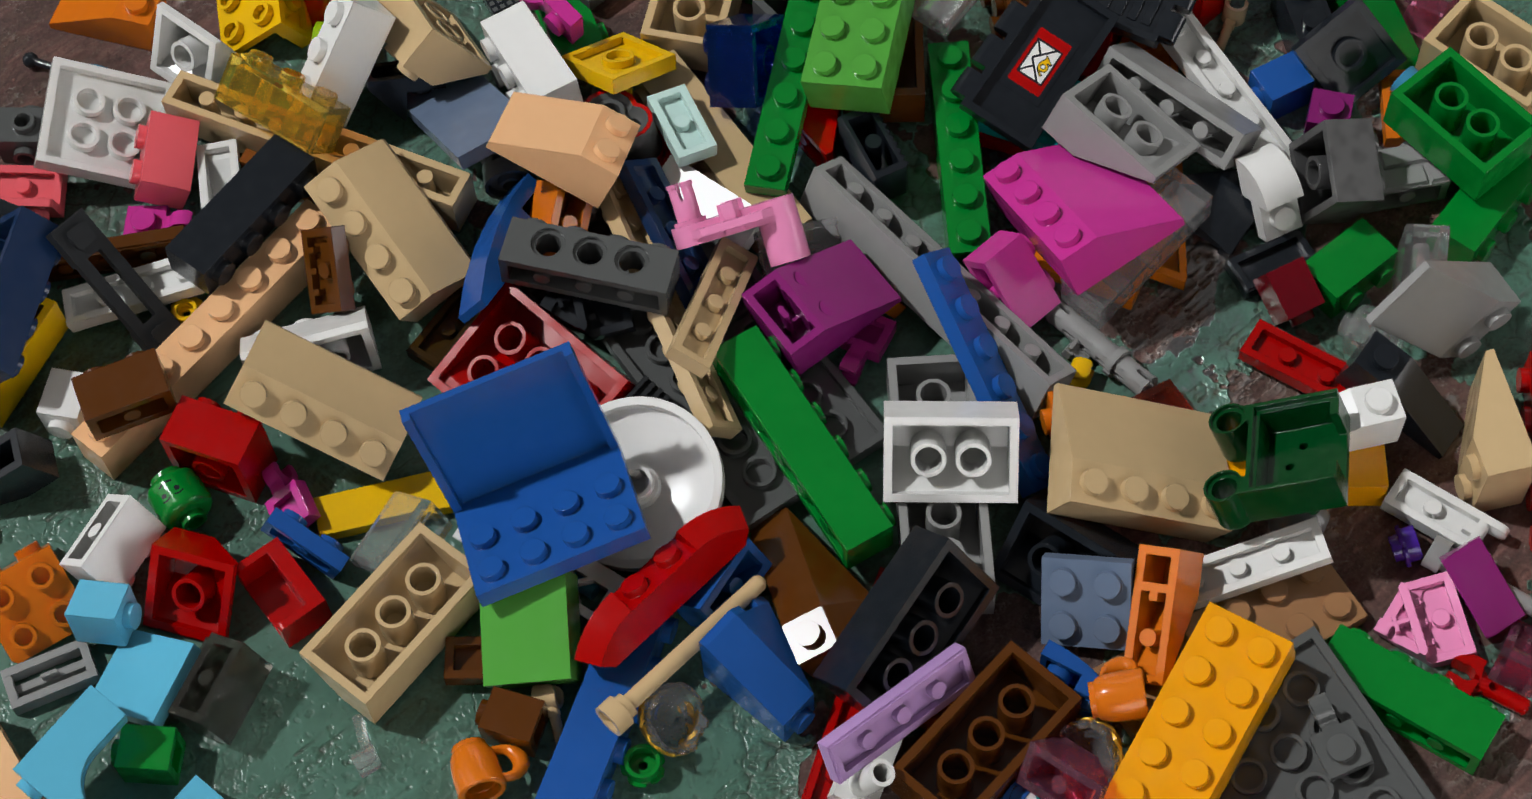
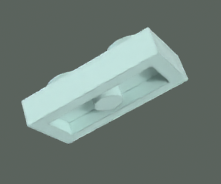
M685 84L647 96V107L652 112L655 123L679 168L717 155V143Z

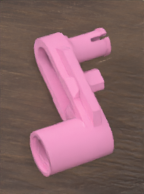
M692 179L680 182L679 185L676 183L665 187L677 220V224H674L675 229L671 230L677 250L759 227L770 267L811 255L793 193L746 207L743 206L741 197L728 200L716 206L718 215L707 218L706 215H701L692 186Z

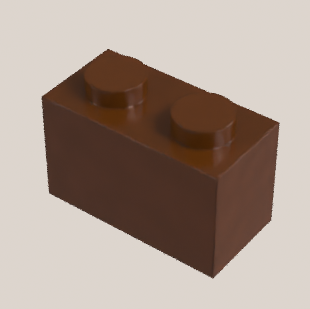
M155 348L130 353L122 360L105 366L92 367L83 374L71 378L84 420L96 441L173 413L177 405L165 368Z

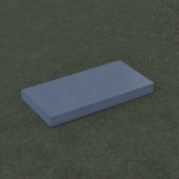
M480 75L446 83V88L432 89L427 94L409 93L407 95V116L456 164L465 170L495 153L486 148V145L509 99L485 77Z

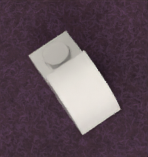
M1269 143L1235 158L1241 192L1244 197L1251 201L1258 237L1265 242H1269L1302 227L1297 198L1304 196L1302 185L1293 165L1282 150Z

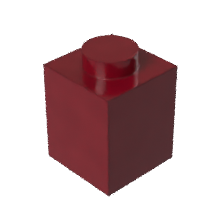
M1303 256L1253 280L1275 326L1288 320L1292 327L1297 326L1315 317L1312 309L1325 303Z

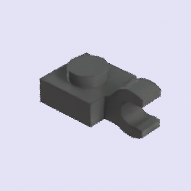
M1325 692L1307 699L1308 707L1321 731L1310 736L1309 740L1330 783L1373 764L1374 760L1353 718L1339 723Z

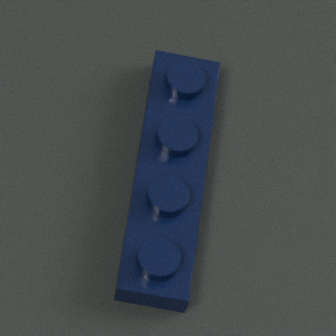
M657 157L625 160L619 177L651 242L661 243L677 250L671 232L672 229H675L674 224H677L668 191L665 188L670 186V183ZM700 244L679 250L680 275L675 290L685 309H687L709 261Z

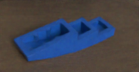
M529 173L512 186L502 197L489 216L474 247L463 284L458 317L464 324L484 309L505 283L501 280L498 258L512 216L523 219L531 218L522 209L534 193L537 182Z

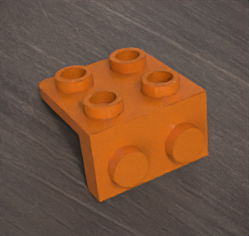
M37 540L13 553L17 561L3 569L0 568V643L14 663L24 662L73 634L64 613L75 591V587L63 567L59 565L58 556L51 544L47 543L41 547Z

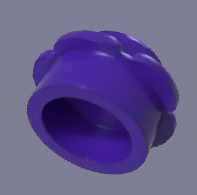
M1395 525L1396 534L1388 537L1395 561L1405 560L1407 567H1412L1411 562L1423 559L1414 527L1410 525L1399 528L1398 525Z

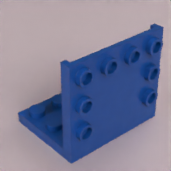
M569 341L399 411L402 424L455 514L475 594L482 607L651 539L621 446Z

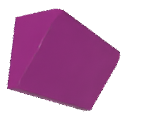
M1480 536L1439 557L1486 639L1498 634L1525 615Z

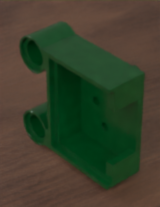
M1337 388L1244 406L1236 403L1226 404L1211 414L1208 421L1209 428L1223 456L1231 462L1246 461L1245 476H1241L1233 470H1223L1216 472L1205 482L1203 488L1204 495L1223 528L1237 530L1255 521L1303 513L1316 515L1321 510L1348 506L1350 416Z

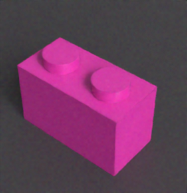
M999 230L964 258L963 262L969 272L1031 328L1061 303L1054 290L1055 282L1050 274L1041 268L1034 256L1036 252L1035 247L1025 235Z

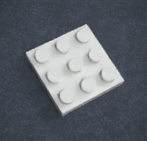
M54 56L50 68L34 168L135 189L136 184L129 183V176L133 160L140 159L141 149L134 148L138 125H146L151 110L166 113L161 101L172 83Z

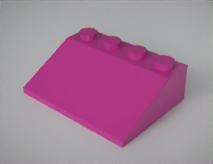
M1059 144L1016 153L982 176L999 211L1020 233L1032 242L1035 250L1077 296L1185 225L1183 218L1145 180L1073 156Z

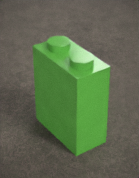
M571 572L565 573L484 607L479 602L483 687L493 689V686L503 689L533 687L536 684L559 685L581 683L583 681L582 662L574 660L581 637L578 576Z

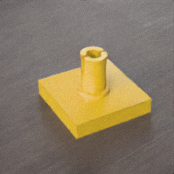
M625 32L562 55V58L576 78L613 95L624 90L633 95L632 87L676 70V54Z

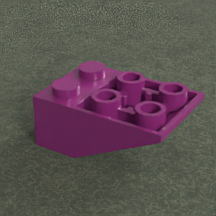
M851 239L777 268L741 294L750 317L767 337L771 336L775 340L782 356L799 376L902 301L898 293Z

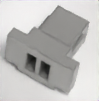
M1077 338L1070 342L1061 353L1067 360L1069 358L1073 360L1075 357L1087 359L1090 357L1079 347L1080 344Z

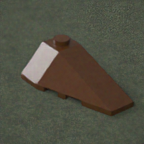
M785 507L772 514L750 531L753 543L772 563L765 574V579L781 626L797 664L811 677L817 679L813 676V673L869 592L805 525Z

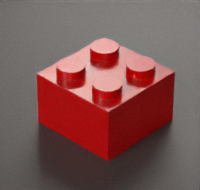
M182 395L159 438L173 466L193 469L206 487L254 503L257 502L266 484L262 477V471L273 461L277 462L278 460L262 422L240 411L236 413L224 409L217 402L206 397H199L196 400Z

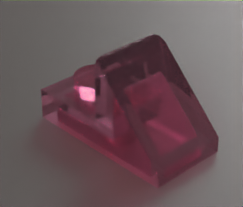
M1405 0L1404 2L1409 4L1403 18L1410 33L1424 39L1459 0Z

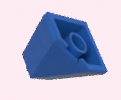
M760 596L753 599L749 606L752 609L745 611L740 606L730 609L699 641L704 677L781 740L786 742L794 732L798 735L804 732L815 717L813 712L815 710L814 693L801 667L797 664L788 640L769 601Z

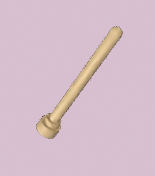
M760 575L750 578L624 695L619 693L615 697H607L595 709L596 714L604 725L617 736H621L634 724L633 717L637 715L636 708L700 650L699 641L730 609L737 606L745 609L753 599L759 596L766 588V580Z

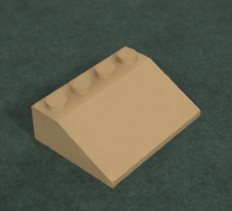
M1060 383L1055 384L1053 389L1047 513L1201 542H1208L1231 532L1232 530L1225 529L1219 524L1203 491L1205 482L1210 476L1216 472L1229 470L1227 460L1223 456L1209 428L1208 421L1211 414Z

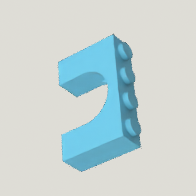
M90 685L13 768L16 774L21 777L16 786L31 799H41L42 797L45 799H86L85 778L89 766L100 751L129 721L126 714ZM195 775L174 799L224 798Z

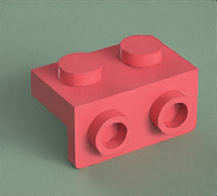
M0 165V199L19 207L24 206L48 220L50 218H64L68 175L34 168V165Z

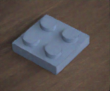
M1045 552L1042 556L1041 644H1047L1050 639L1061 646L1125 651L1135 580V559Z

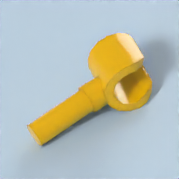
M1075 357L1072 360L1071 366L1077 371L1069 385L1087 388L1094 374V370H1092L1093 362L1084 357Z

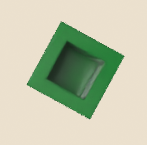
M125 724L121 728L120 738L113 741L111 764L125 782L178 786L186 742L176 727Z

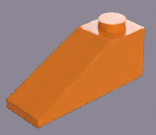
M60 0L49 22V26L55 30L152 51L157 4L161 2L166 3V0Z
M1139 544L1124 657L1133 659L1139 668L1142 669L1145 684L1163 686L1174 667L1198 600L1204 553Z

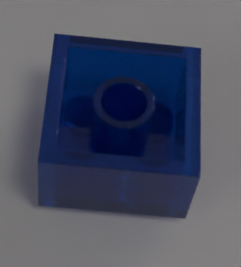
M737 14L706 25V32L703 36V49L708 56L705 90L710 96V107L757 108L763 105L784 14Z

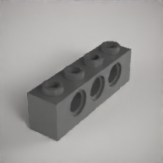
M512 216L498 258L502 282L668 316L680 275L679 250L671 249L667 245L631 241L624 236L616 234L609 236L588 232L577 226L562 227L547 224L538 218L523 219ZM547 252H555V253H556V254H554V255H552V256H544V255H543V254H545V253H547ZM590 260L598 261L597 263L591 265L584 264L585 262ZM629 269H638V270H640V271H638V272H636V273H627V272H625V271H627V270H629Z

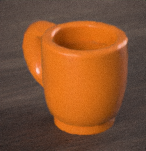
M1129 657L1113 658L1103 665L1099 676L1094 681L1087 682L1093 719L1099 718L1101 721L1125 722L1146 718L1149 711L1143 671L1133 659Z
M481 737L463 739L451 749L450 769L458 799H497L506 790L507 782L520 779L527 773L530 766L529 756L518 746L510 744L489 746L484 738ZM497 755L507 756L512 763V770L503 773Z

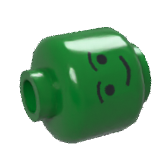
M170 466L153 477L147 500L159 520L166 526V529L171 530L177 527L193 531L206 522L207 514L212 507L213 498L196 471L186 467Z

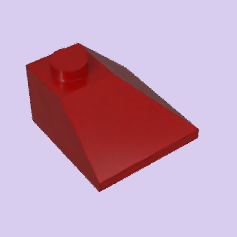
M177 527L172 528L152 543L143 625L225 647L229 639L238 562L215 537Z

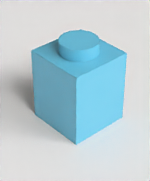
M80 579L64 616L76 641L126 647L133 630H136L140 625L142 608L137 602L130 584Z

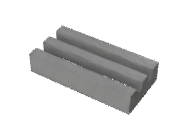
M73 641L1 670L0 674L15 714L18 716L87 688L90 685L97 684L101 676L96 668L97 664L92 656L89 642ZM82 655V660L59 669L54 668L40 674V677L17 686L15 685V682Z

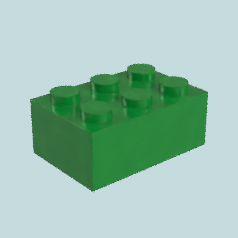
M1451 47L1391 92L1383 121L1475 201L1532 155V115Z

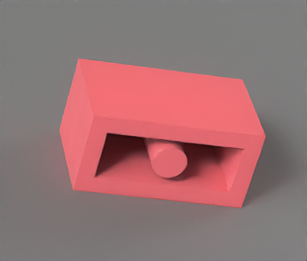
M151 110L146 125H138L134 148L141 149L140 159L133 160L129 176V183L136 184L135 201L154 205H168L169 208L183 210L191 192L200 121Z

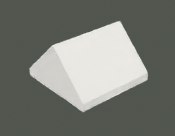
M165 2L158 3L150 69L170 83H173L180 70L227 86L245 59L221 40Z

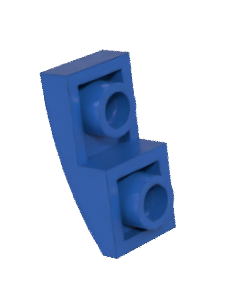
M1049 639L1041 653L1040 664L1066 685L1073 688L1082 697L1079 715L1082 718L1092 717L1087 682L1094 681L1099 675L1079 657Z

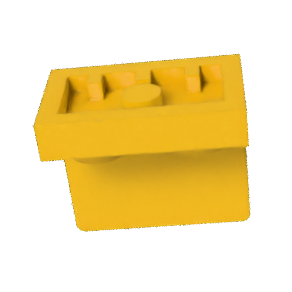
M216 0L221 41L239 55L274 33L301 48L306 47L312 41V24L304 0Z

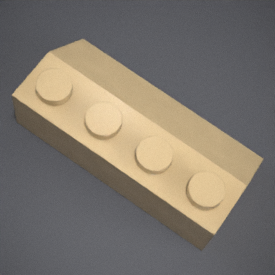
M380 139L334 161L304 186L331 226L345 225L349 251L400 321L418 322L463 286L471 257L385 139Z
M265 320L223 404L384 481L407 434L399 411L421 402L422 396Z
M419 522L299 652L300 656L345 702L376 724L442 651L446 644V637H454L480 608L466 556Z

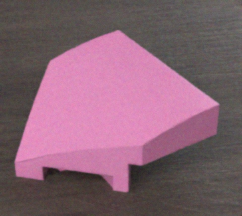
M1447 571L1406 583L1401 582L1392 603L1383 618L1380 617L1373 629L1377 635L1432 668L1450 665L1456 656L1477 655L1456 587Z

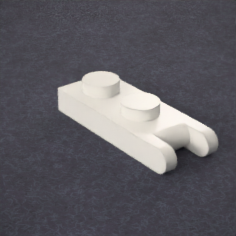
M1406 468L1403 469L1380 509L1408 525H1413L1415 529L1433 539L1439 534L1454 543L1452 545L1453 548H1457L1477 536H1480L1481 540H1483L1487 533L1497 539L1504 540L1510 532L1505 524Z

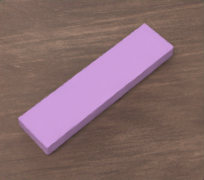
M953 643L819 740L817 744L830 779L838 784H842L955 701L975 680L966 648L958 643Z

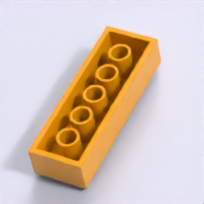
M1209 601L1101 799H1220L1296 658L1294 643Z

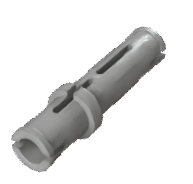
M1060 300L1061 303L1046 315L1045 320L1061 331L1070 341H1073L1075 338L1079 340V347L1103 367L1102 372L1109 378L1115 377L1139 399L1145 398V395L1150 394L1156 386L1158 378L1131 357L1132 352L1125 346L1119 347L1088 320L1073 310L1064 300Z

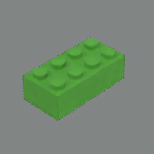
M820 0L801 77V85L810 107L890 114L915 0Z

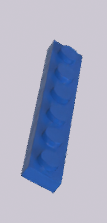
M949 247L917 257L912 260V263L976 400L1018 403L1020 417L1018 490L1022 498L1035 494L1042 489H1047L1050 457L1046 454L1035 431L1034 422L1027 414L1016 391V384L1008 374L1001 359L997 343L986 327L980 314L979 305L971 295L963 278L959 262L953 256Z

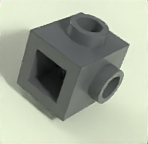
M35 105L0 107V156L4 164L34 165L44 107Z

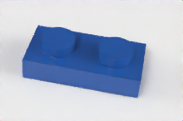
M276 507L260 530L273 539L278 537L287 549L333 580L350 558L342 552L344 547L337 540L326 534L318 536L306 527L307 521L290 509H285L283 512Z

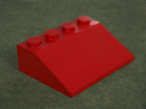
M506 282L427 378L430 383L444 393L569 341L600 405L619 398H625L636 386L634 382L551 313L541 308L539 303L514 284Z

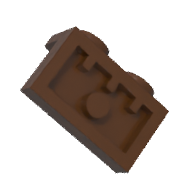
M345 225L301 230L311 313L320 314L355 310V288L351 279L348 256L349 243L346 238Z

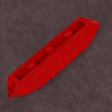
M725 506L716 508L695 517L682 526L670 542L658 548L653 557L635 574L627 577L616 592H611L600 603L583 630L574 660L599 667H617L746 546L749 527L741 507Z

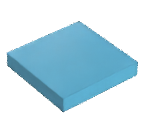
M133 630L127 646H118L95 688L124 712L129 722L141 725L163 726L202 650L191 642Z

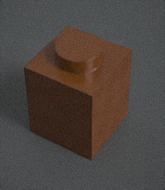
M493 686L489 699H483L479 704L475 725H478L480 735L487 744L493 746L515 745L524 750L528 756L534 758L549 720L548 710L544 700Z

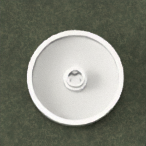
M644 396L619 398L601 405L621 446L651 536L649 540L597 560V562L607 568L618 571L637 572L653 557L658 548L674 538L676 532L682 526L705 512L722 507L724 500L725 473L722 458L715 442L703 424L687 410L674 403Z

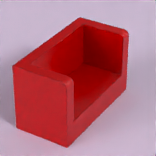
M278 537L238 563L237 576L242 586L289 648L324 625L333 616L324 597Z

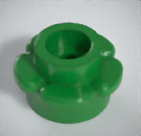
M634 745L625 754L624 765H620L621 773L623 776H627L630 785L637 788H645L650 783L653 785L657 784L665 773L663 767L665 758L663 754L651 745ZM646 763L648 767L645 770H641L639 765Z

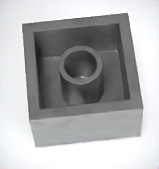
M1372 118L1324 120L1289 144L1291 164L1299 177L1304 196L1297 198L1302 225L1346 223L1384 200L1385 180L1379 170L1377 157L1379 141L1376 133L1373 131Z

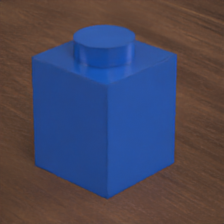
M1291 51L1251 70L1248 85L1276 120L1309 104L1315 80L1294 52Z

